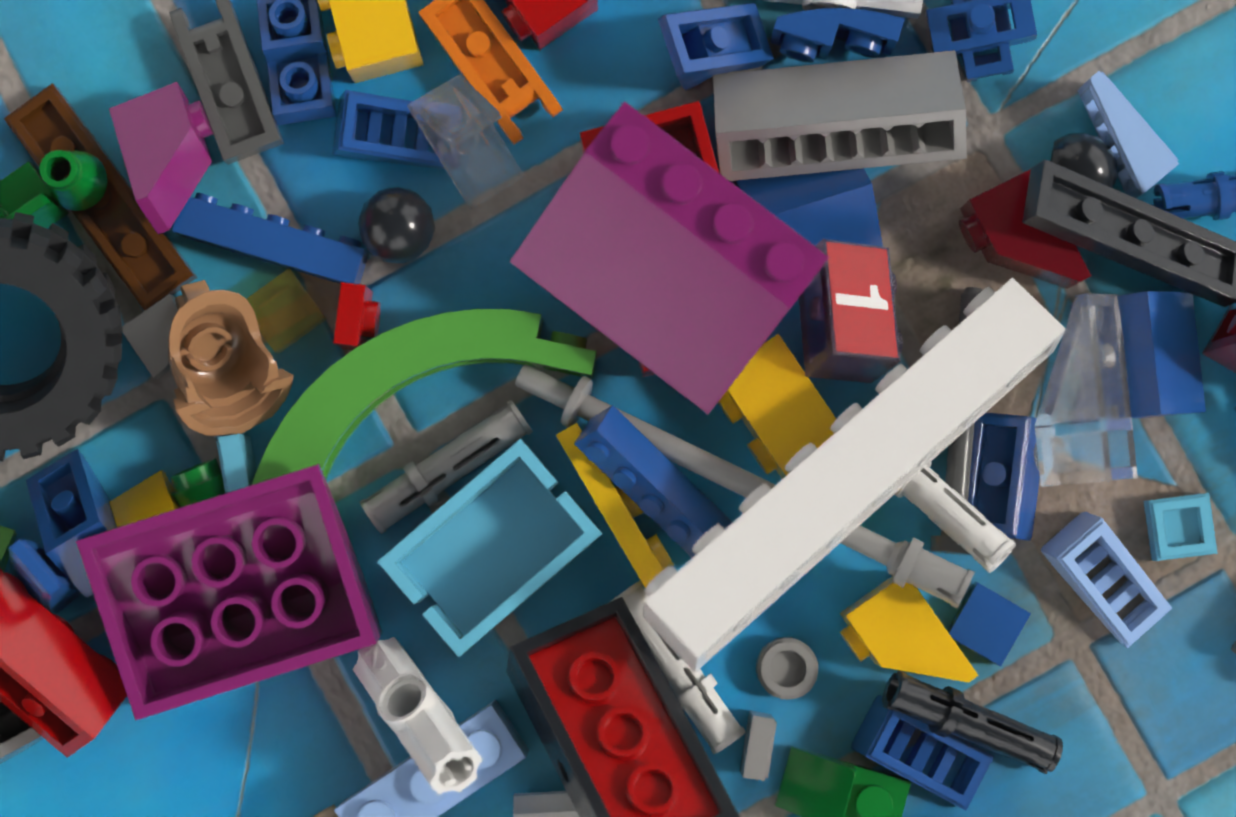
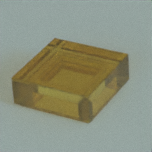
M290 268L247 298L254 309L261 334L277 354L327 319Z

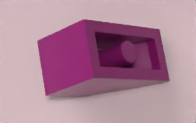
M178 82L109 108L135 201L157 234L170 230L212 163L205 137L213 135V131L205 109L199 100L189 103Z

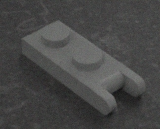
M215 0L222 18L190 29L189 20L182 8L173 10L169 14L223 161L229 165L284 144V141L274 119L271 106L231 0Z

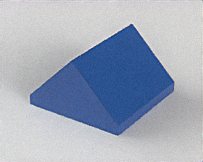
M864 168L734 181L735 186L826 255V242L884 249L873 185ZM828 260L819 272L829 269Z
M1144 291L1070 305L1083 424L1206 412L1193 294L1188 292Z

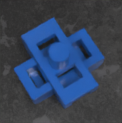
M950 0L951 5L926 10L933 53L955 50L956 57L961 56L966 83L999 74H1013L1014 67L1010 46L1027 43L1037 38L1031 0ZM1009 9H1011L1014 29L1011 28ZM949 22H950V26H951L953 42H952V38H951V32H950ZM996 48L998 51L996 53L973 57V53Z

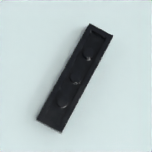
M1046 159L1031 168L1022 223L1224 308L1236 303V241Z

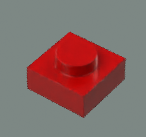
M341 282L333 343L342 349L353 350L367 342V337L374 338L378 334L381 305L380 302L372 301L373 292L366 285Z

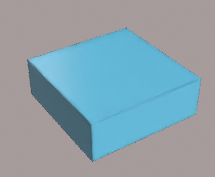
M234 434L218 437L219 441L216 442L225 493L252 485L257 469L251 436Z
M1209 493L1144 501L1152 561L1218 554Z

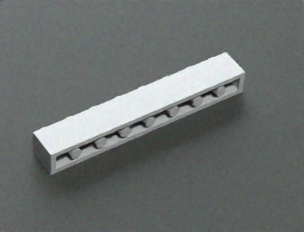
M1011 278L996 292L990 287L982 290L963 311L967 316L966 319L953 330L944 325L935 331L920 348L919 351L923 356L909 369L903 364L893 368L876 386L875 390L879 393L876 398L864 408L855 403L846 409L832 424L830 429L834 434L819 448L813 443L804 446L785 466V470L789 473L772 489L767 483L756 488L739 506V510L743 514L726 529L720 524L713 526L693 546L692 551L696 556L678 571L673 565L665 568L647 585L644 592L649 597L644 600L643 618L694 673L1054 352L1066 328L1015 279Z

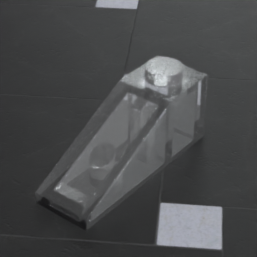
M1085 293L1075 296L1066 324V330L1063 334L1035 423L1036 444L1034 447V461L1040 473L1041 487L1138 478L1120 301L1117 294Z

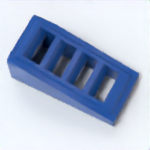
M345 90L339 99L332 155L455 171L458 166L465 110ZM358 112L369 113L365 141L354 140ZM383 115L393 116L389 145L379 144ZM407 118L418 119L414 149L404 148ZM431 121L442 122L438 153L428 152Z
M18 539L9 547L11 574L17 577L25 585L27 592L52 614L57 615L82 594L45 554L43 543Z
M878 695L854 737L851 749L966 811L994 756L958 736L950 734L947 737H941L932 733L929 730L928 724L895 710L884 708L882 704L883 696ZM915 729H918L922 732L904 764L899 759ZM937 742L944 743L928 775L923 774L922 771ZM958 752H961L966 757L949 788L942 783Z

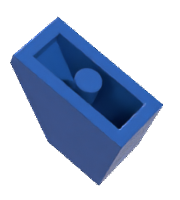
M76 449L28 478L26 484L45 554L77 589L88 598L93 594L76 541L117 528L109 504L111 500L84 455Z

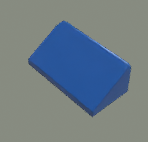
M986 412L975 422L968 502L1007 537L1030 541L1033 536L1046 422L1030 416Z

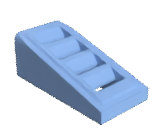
M1098 71L1077 90L1099 138L1111 148L1117 160L1118 179L1125 194L1138 198L1179 164L1177 162L1179 159L1104 72Z
M1088 512L1080 513L1041 548V552L1120 644L1126 648H1129L1172 609L1102 517ZM1107 556L1111 562L1090 580L1086 574ZM1124 575L1128 581L1105 600L1102 594ZM1140 593L1145 600L1121 620L1116 613Z

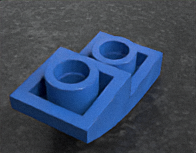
M257 0L261 45L267 61L272 112L277 125L337 117L328 50L318 1Z
M847 8L799 11L777 17L769 43L781 46L779 52L784 56L808 63L814 62L815 57L827 60L835 38L846 41L844 47L855 54L877 58L880 52L891 55L899 40L905 18L880 12Z

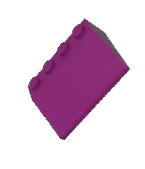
M624 101L584 152L509 262L708 415L829 257Z
M320 464L76 541L135 721L374 645L382 634L364 574Z

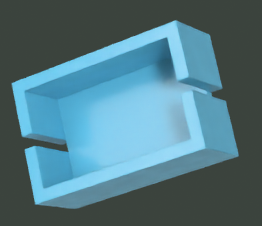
M521 439L377 561L413 605L422 602L429 595L437 604L431 606L422 615L458 657L468 651L603 534L568 492H563L558 498L552 494L551 490L559 482Z

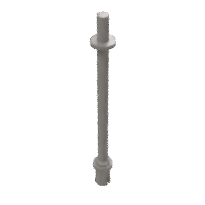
M525 364L521 368L515 382V386L564 409L561 423L565 427L572 426L580 417L589 421L592 417L612 406L591 396L593 382L592 379L583 376L574 388ZM616 408L660 452L675 464L746 498L764 483H767L771 489L775 486V484ZM859 526L841 542V544L886 565L888 573L894 576L892 583L904 587L907 582L952 604L951 606L958 608L975 573L970 569L966 570L922 549L924 542L914 537L911 543L906 540L896 543L865 527Z

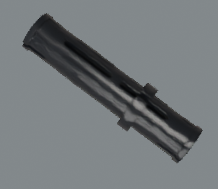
M900 670L891 675L885 686L882 697L884 708L895 710L928 724L929 730L941 737L953 734L987 748L992 752L1033 767L1043 774L1052 772L1061 759L1063 742L1060 737L1042 732L1006 715L966 700L964 693L956 688L947 686L940 689L911 677Z

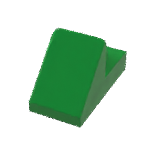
M791 746L774 805L802 817H902L911 782L902 777Z

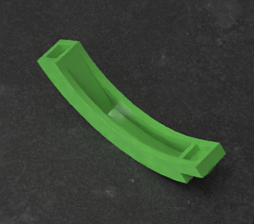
M472 309L446 312L411 321L383 332L356 347L330 366L305 390L285 415L271 438L255 473L252 485L316 464H320L327 480L336 458L359 425L379 405L394 394L418 380L433 374L467 365L505 363L527 364L531 367L578 377L586 376L593 379L597 351L586 349L587 338L569 333L552 331L550 341L540 339L544 319L542 314L510 309Z

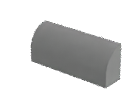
M955 50L725 73L713 76L715 133L720 174L729 181L967 158L966 106Z

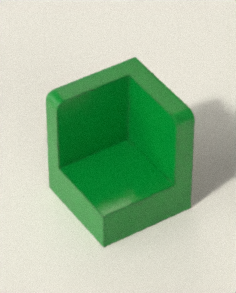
M29 161L0 180V218L14 219L15 212L34 216V224L49 228L52 223L55 224L69 214L65 208L59 206L52 199L40 175V171Z

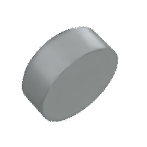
M781 637L770 641L762 648L756 662V673L761 685L771 695L786 700L796 699L805 695L814 686L818 676V662L814 652L808 645L795 638Z

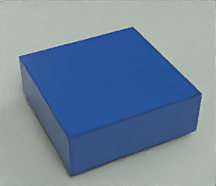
M974 582L947 631L956 642L992 663L1002 666L1031 613L980 583Z

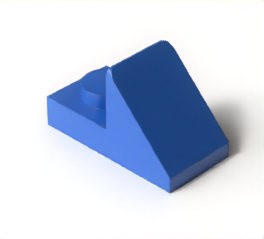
M755 3L665 14L658 19L677 78L684 90H690L716 74L759 68L774 59Z

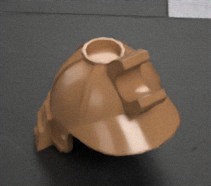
M205 280L183 285L180 288L182 295L175 298L178 311L172 320L168 337V360L173 379L178 387L174 389L176 399L173 400L177 414L190 429L205 436L243 434L271 418L287 399L294 375L282 368L278 369L276 360L274 361L271 353L261 341L254 309L245 297L228 290H209Z

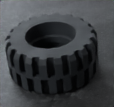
M15 212L14 219L0 218V284L13 285L25 289L43 300L57 317L61 331V344L55 361L45 372L22 383L0 385V461L3 462L6 450L19 449L22 459L42 455L43 443L53 440L54 444L60 447L75 438L76 426L80 422L90 425L101 412L103 397L111 396L117 381L118 364L122 358L120 306L117 305L115 288L108 273H102L96 265L97 257L85 244L77 247L69 241V232L54 223L50 225L49 229L33 223L34 216Z

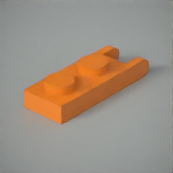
M434 0L418 12L422 21L513 145L524 138L520 128L511 118L534 101L539 99L545 111L552 117L563 111L557 99L484 0Z

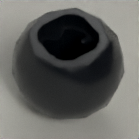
M1070 133L1054 141L1051 162L1114 188L1118 177L1117 160L1111 148L1103 140L1087 133Z
M394 187L379 190L364 203L358 220L360 236L364 246L376 258L388 263H407L418 258L429 247L435 231L431 207L418 193L406 188Z

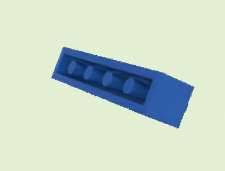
M196 192L195 198L190 197L172 228V232L180 237L337 284H341V282L360 284L369 256L365 249L360 248L362 242L342 235H340L339 241L325 237L326 231L309 225H304L303 230L289 227L290 220L272 214H268L267 219L252 216L254 210L249 207L232 203L231 209L217 205V198Z
M613 405L592 417L574 444L586 457L603 471L618 488L632 499L645 514L692 558L696 556L692 551L693 546L709 529L717 524L726 529L733 523Z

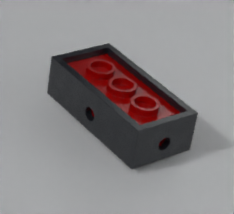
M623 597L510 647L506 673L579 817H740Z

